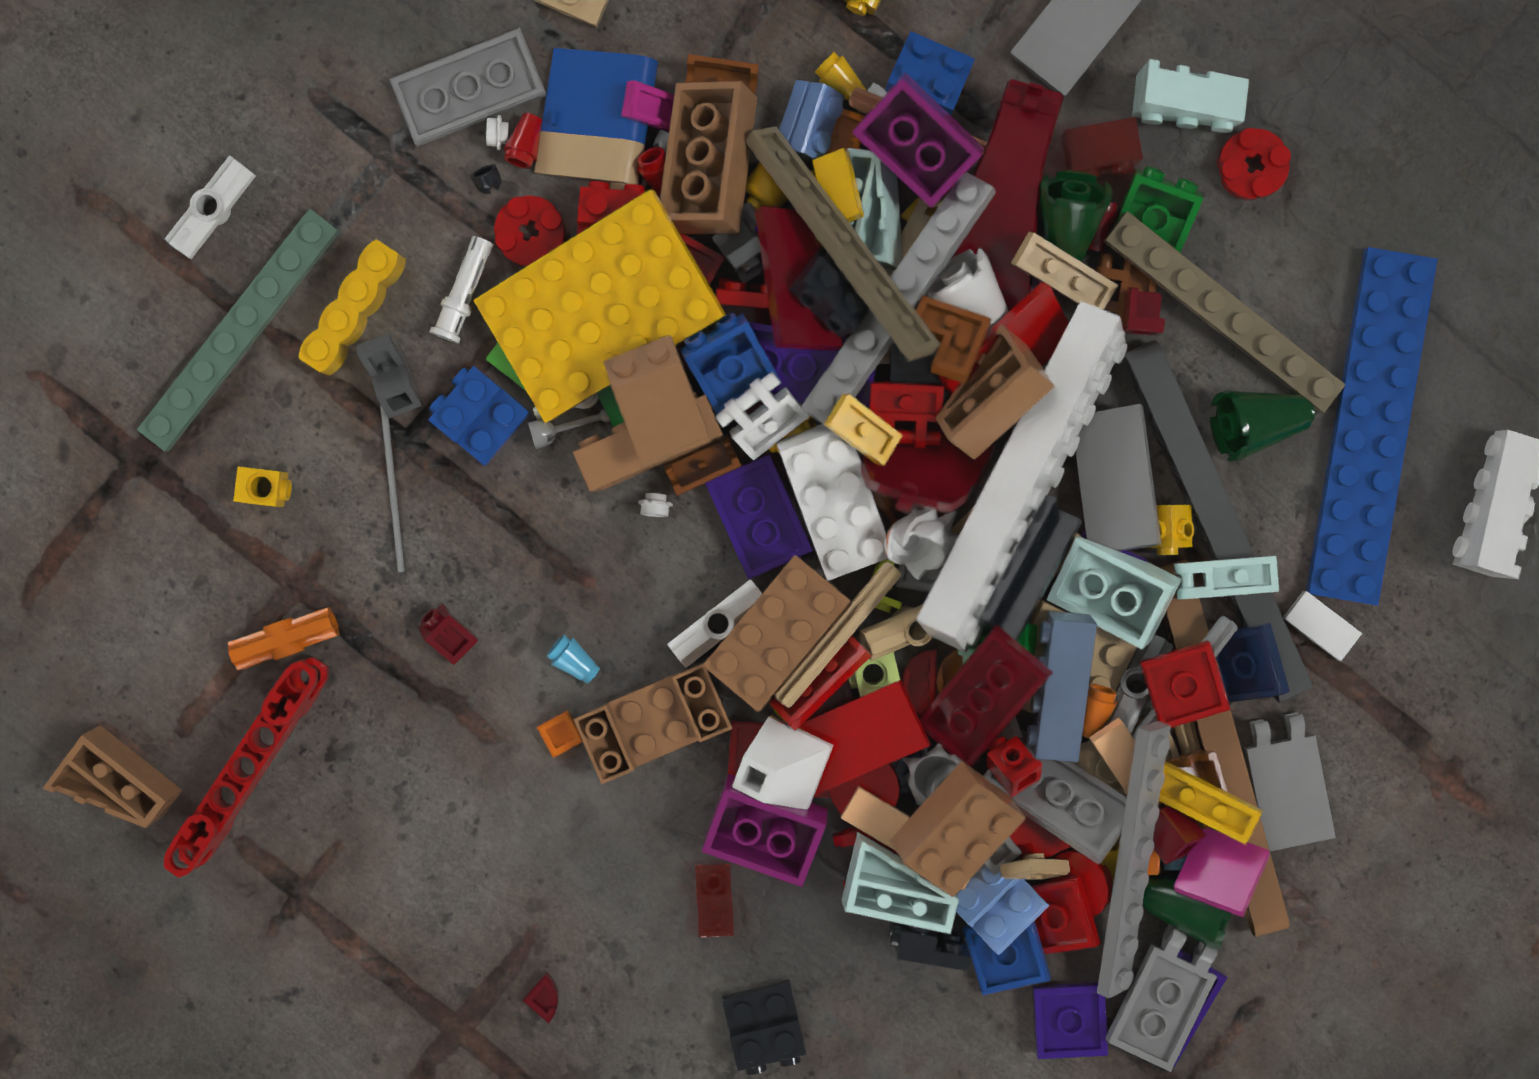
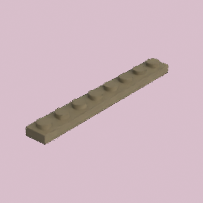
M775 126L751 131L745 142L774 179L776 185L792 203L796 212L815 234L816 239L821 242L833 258L837 267L856 289L857 294L874 313L878 322L897 344L899 350L909 361L933 354L941 344L779 129Z
M1128 211L1122 214L1104 238V243L1295 394L1303 395L1319 413H1325L1344 388L1345 384Z

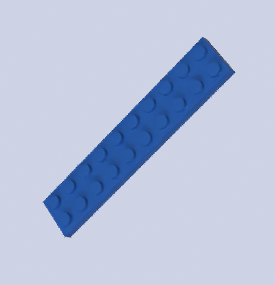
M1371 247L1364 249L1342 382L1345 386L1339 393L1306 591L1311 595L1379 605L1437 258Z

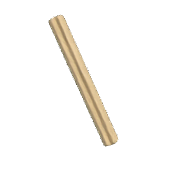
M886 562L876 572L775 692L774 696L779 702L788 708L792 707L901 577L900 571L895 566Z

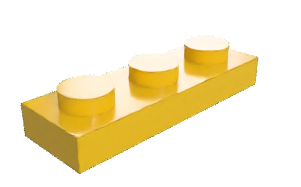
M1165 761L1163 771L1165 780L1160 790L1159 801L1246 845L1263 810Z

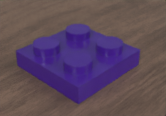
M1098 983L1032 986L1037 1059L1108 1056V1042L1105 1039L1107 1036L1105 997L1097 993Z

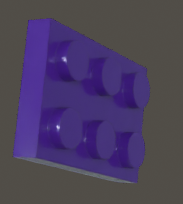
M770 454L705 483L748 580L789 562L794 555L800 557L813 551Z

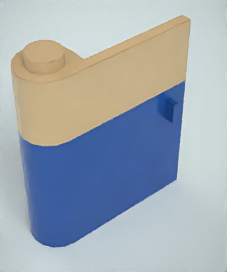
M554 48L534 173L603 181L610 184V189L624 190V185L626 184L639 185L641 174L638 171V158L645 150L648 125L621 117L627 81H638L655 87L658 61L647 56Z

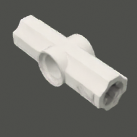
M229 155L204 189L198 190L192 195L190 207L169 232L165 240L175 249L192 259L215 228L228 220L231 208L256 175ZM215 199L217 202L215 212L206 216L204 212L205 204L209 200Z
M749 579L667 645L684 667L687 668L728 636L762 595L761 591ZM715 613L725 615L728 620L727 629L719 634L713 633L708 627V620Z

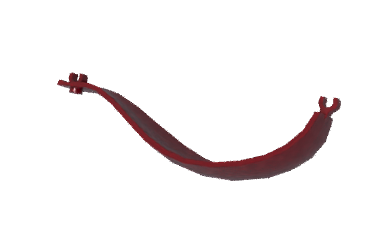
M1010 79L1006 84L990 137L972 174L993 186L996 193L951 257L953 258L970 249L974 254H978V248L982 249L989 259L1008 311H1011L1032 290L1033 277L1011 264L1028 232L1035 234L1037 232L1041 193L1040 184L1043 177V169L1064 99L1062 93L1045 89L1043 85L1032 82L1028 84ZM889 365L880 366L876 382H890ZM895 420L894 429L914 430L915 421ZM927 422V431H940V445H926L925 448H914V444H897L884 466L875 464L861 453V474L866 487L898 499L896 509L911 513L913 505H918L939 511L951 512L964 504L978 486L991 462L1000 437L974 460L948 440L938 422Z

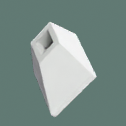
M770 715L743 756L732 788L763 803L807 810L811 805L834 745L799 728L795 731L785 721Z

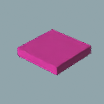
M1202 829L1206 837L1188 854L1174 885V890L1177 893L1243 917L1270 856L1269 850L1248 842L1245 845L1212 829Z

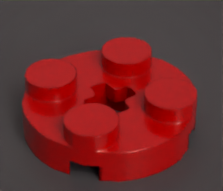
M1246 128L1233 135L1219 152L1217 169L1219 168V174L1222 178L1220 181L1223 187L1236 198L1249 201L1267 197L1280 189L1286 181L1290 169L1291 152L1274 133L1260 128ZM1256 156L1260 159L1259 163L1262 165L1261 171L1256 169L1253 173L1247 171L1249 165L1245 162L1246 157L1252 159Z
M538 196L513 197L499 211L494 224L495 242L507 259L523 267L529 266L564 244L566 230L562 216L552 203ZM529 222H534L535 229L539 231V235L537 237L531 236L529 241L524 240V233L520 230L523 225L528 226Z

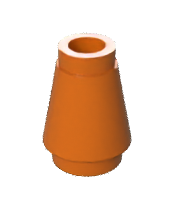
M1089 684L1082 736L1089 738L1105 727L1118 703L1115 700L1116 691L1103 685Z

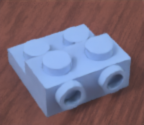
M985 864L971 877L965 889H961L956 894L959 899L956 912L998 955L1049 907L1048 903L1026 880L1004 879V877H1001V871L993 875Z

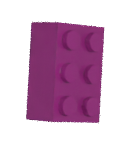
M906 72L856 125L852 132L931 208L982 156L984 149Z
M728 774L705 834L702 852L803 887L827 825L828 808L811 803L807 810L763 803L732 788L736 776Z

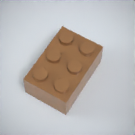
M961 761L890 839V842L904 864L954 897L1026 817L1009 795Z

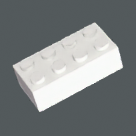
M824 424L776 442L827 581L888 559L884 549L887 535L871 490L866 487L861 474L862 464L856 448Z

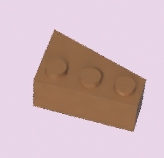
M1003 324L995 332L999 338L987 355L981 353L975 361L979 366L967 384H959L936 417L948 440L974 460L1055 387L1028 346Z
M101 725L81 735L42 788L50 792L58 791L74 797L73 801L81 804L89 803L103 808L107 814L144 828L149 827L162 818L183 791Z

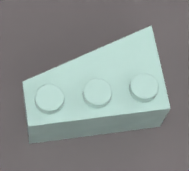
M857 832L841 899L845 911L951 934L959 901L957 895L954 897L950 896L904 864L898 855Z

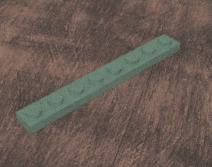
M309 208L137 430L163 451L169 452L339 235L340 231Z

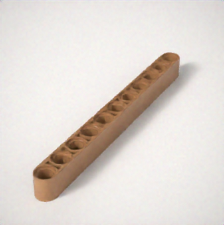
M1184 559L1159 566V568L1179 577L1178 574H1175L1174 564L1188 561ZM1175 592L1163 617L1169 643L1174 645L1173 651L1200 643L1209 633L1200 598L1177 599ZM1231 710L1193 721L1201 750L1216 751L1228 793L1257 807ZM1259 818L1248 843L1269 850L1262 821ZM1271 853L1245 911L1249 929L1254 937L1290 927Z

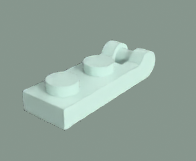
M1276 556L1174 564L1175 574H1178L1179 578L1182 579L1179 584L1180 588L1176 590L1177 599L1279 592ZM1193 573H1203L1204 586L1194 587Z

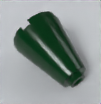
M1071 170L1057 171L1055 178L1048 179V175H1046L1040 184L1043 239L1082 262L1111 202L1113 191L1106 181L1104 187L1096 183L1097 176L1090 173Z
M1227 390L1217 393L1212 400L1211 407L1217 406L1216 416L1210 417V426L1213 440L1220 454H1228L1230 457L1227 460L1230 462L1239 461L1309 429L1315 418V410L1313 404L1303 395Z
M1150 875L1144 891L1143 909L1206 946L1219 951L1226 933L1224 930L1230 920L1231 913L1175 892L1174 885L1178 878L1176 875Z

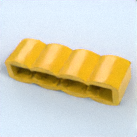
M377 239L369 243L359 257L357 269L352 271L343 280L338 291V299L331 302L323 311L319 319L318 329L310 333L302 343L299 359L320 373L326 375L335 373L343 365L347 357L348 346L354 344L362 336L367 325V317L374 314L382 305L387 287L393 285L401 276L406 259Z

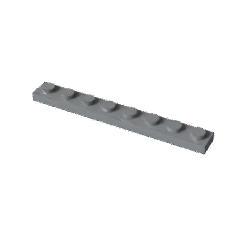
M967 172L954 184L890 277L914 310H916L922 296L927 294L996 193L993 186ZM869 309L857 329L852 332L801 406L805 413L822 424L825 423L842 394H850L852 397H856L894 342L885 328L878 322L871 309Z
M1160 721L1137 727L1097 993L1106 998H1111L1128 990L1133 981L1132 967L1134 955L1138 949L1137 935L1139 923L1144 913L1142 904L1144 891L1149 881L1147 872L1150 856L1154 849L1153 834L1155 823L1159 817V796L1165 780L1163 773L1165 758L1170 748L1169 733L1171 725Z

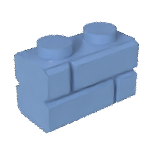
M796 80L779 131L802 161L813 162L812 160L824 156L831 146V135L837 118L840 117L843 110L844 95L823 83Z

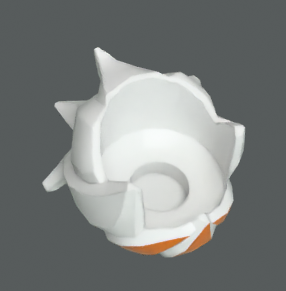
M913 505L911 513L896 521L888 530L884 549L889 560L896 564L906 565L916 580H919L928 570L943 567L949 557V553L959 538V535L950 532L957 512L952 511L938 518L935 509L926 507L919 511Z

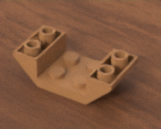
M703 664L670 675L574 718L601 785L634 771L636 767L696 741L703 742L732 729L711 676Z

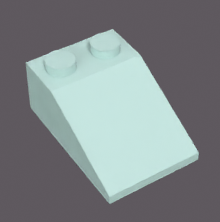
M1077 536L1047 600L1071 613L1090 614L1098 627L1143 650L1152 641L1182 579L1149 562Z

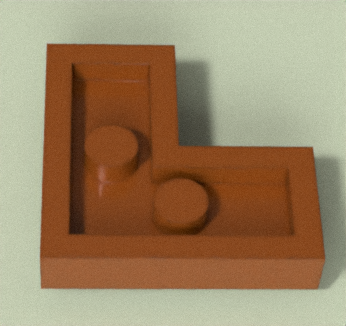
M922 296L916 313L938 342H941L932 363L931 372L966 384L990 328L991 318Z

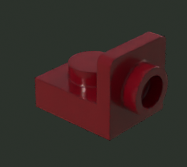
M441 604L437 609H431L427 612L419 626V631L424 641L453 665L479 641L476 635L458 621L444 604Z

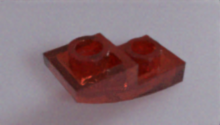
M730 864L695 866L699 938L734 936Z

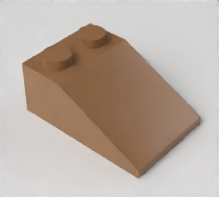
M671 335L603 361L612 390L643 468L711 441L682 359Z

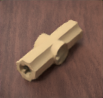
M924 604L915 608L911 606L901 607L895 611L891 618L859 630L860 644L872 655L869 658L871 661L908 645L923 646L932 639L916 620ZM916 621L914 628L909 631L912 623Z

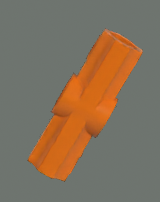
M323 608L296 619L291 617L263 627L262 631L227 642L228 653L237 671L244 670L273 658L275 661L304 651V648L339 636V626L331 608Z

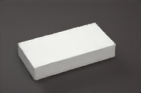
M1302 591L1283 616L1287 623L1337 661H1342L1362 635L1359 630L1307 591Z

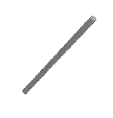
M380 405L398 572H405L389 417Z

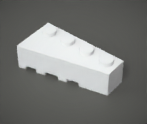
M1511 430L1495 431L1494 435L1490 436L1486 443V462L1484 468L1480 469L1474 481V488L1477 490L1473 502L1468 504L1464 512L1463 521L1466 524L1463 534L1457 538L1453 546L1452 554L1455 556L1453 565L1491 577L1519 579L1521 567L1515 565L1518 551H1525L1528 536L1523 535L1522 528L1523 524L1533 516L1535 507L1534 498L1530 496L1531 489L1535 490L1539 486V439Z

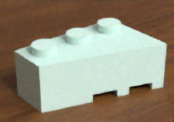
M1149 59L1136 75L1132 117L1141 118L1142 123L1159 125L1162 124L1163 120L1176 122L1177 127L1186 129L1197 128L1198 124L1211 126L1212 131L1228 133L1244 122L1249 79L1212 71L1207 72V75L1189 73L1190 67L1182 65L1177 66V71L1159 68L1160 61Z
M848 148L864 217L849 222V224L883 269L896 270L903 260L897 175L872 151Z

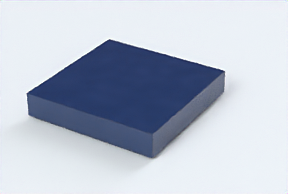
M1271 623L1238 628L1216 657L1228 702L1279 696L1290 692Z

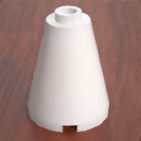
M978 248V254H974L970 249L951 258L926 294L929 298L991 318L989 330L1009 312L989 259L980 248Z

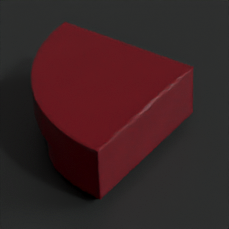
M546 972L522 1001L548 1024L557 1010L559 994L555 981Z

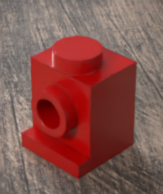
M1017 736L1009 740L1006 737H1000L989 746L986 767L1011 798L1040 780L1043 764L1039 759L1036 760ZM1014 757L1016 761H1010L1008 759Z

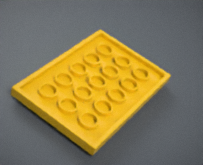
M653 189L648 190L473 300L545 423L552 421L611 385L603 363L604 360L671 335L676 346L685 341L686 338L726 316Z

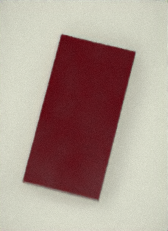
M766 206L759 207L755 211L775 347L826 351L839 350L843 347L842 338L840 339L834 332L830 331L825 323L808 307L804 306L789 290L819 248L821 242L816 239L815 234L796 210Z
M996 625L919 717L920 723L925 733L938 744H941L949 754H955L968 766L972 767L1053 672L1001 627Z

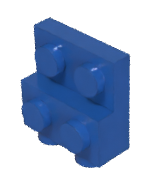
M734 313L727 314L716 322V329L707 334H704L703 331H698L686 338L684 341L686 346L680 349L716 414L725 409L724 404L730 399L734 398L736 400L751 388L750 384L757 378L762 380L769 373L773 372L779 379L743 313L737 317Z
M473 366L468 370L464 367L452 380L451 383L455 388L447 398L441 394L432 403L429 411L433 414L428 420L481 464L487 466L531 412L480 369Z

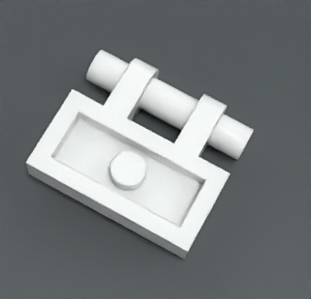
M773 372L769 373L762 380L757 378L753 381L748 391L736 400L734 398L730 399L724 404L725 409L715 416L723 427L734 419L737 421L738 425L729 432L736 443L752 460L756 459L809 418V415L801 409L802 405L786 387L775 396L770 392L781 383ZM760 399L764 404L748 416L745 410Z

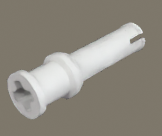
M472 236L449 297H445L440 303L443 308L435 327L430 328L429 332L456 344L460 343L459 333L465 318L472 313V307L469 304L485 267L486 260L493 248L491 242Z

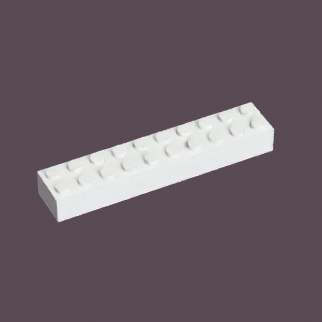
M1080 301L1045 369L1046 374L1055 387L1019 419L916 619L929 636L965 653L970 645L975 646L978 643L983 632V628L980 626V616L1050 488H1056L1060 483L1064 473L1062 465L1067 455L1070 457L1074 455L1080 442L1078 434L1083 424L1087 426L1091 422L1096 410V406L1093 404L1099 393L1103 395L1107 391L1112 375L1109 373L1114 363L1119 364L1125 356L1128 345L1125 343V332L1123 331L1119 316Z

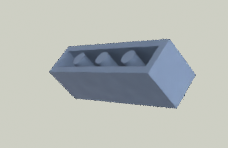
M1048 611L1046 622H1041L1039 641L1043 643L1042 657L1037 656V659L1053 673L1030 700L1031 712L1035 713L1033 725H1028L1026 745L1030 746L1036 759L1079 762L1097 623L1090 614Z

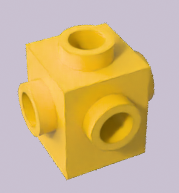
M1156 505L1162 545L1145 548H1157V555H1178V548L1192 547V537L1194 535L1192 505Z

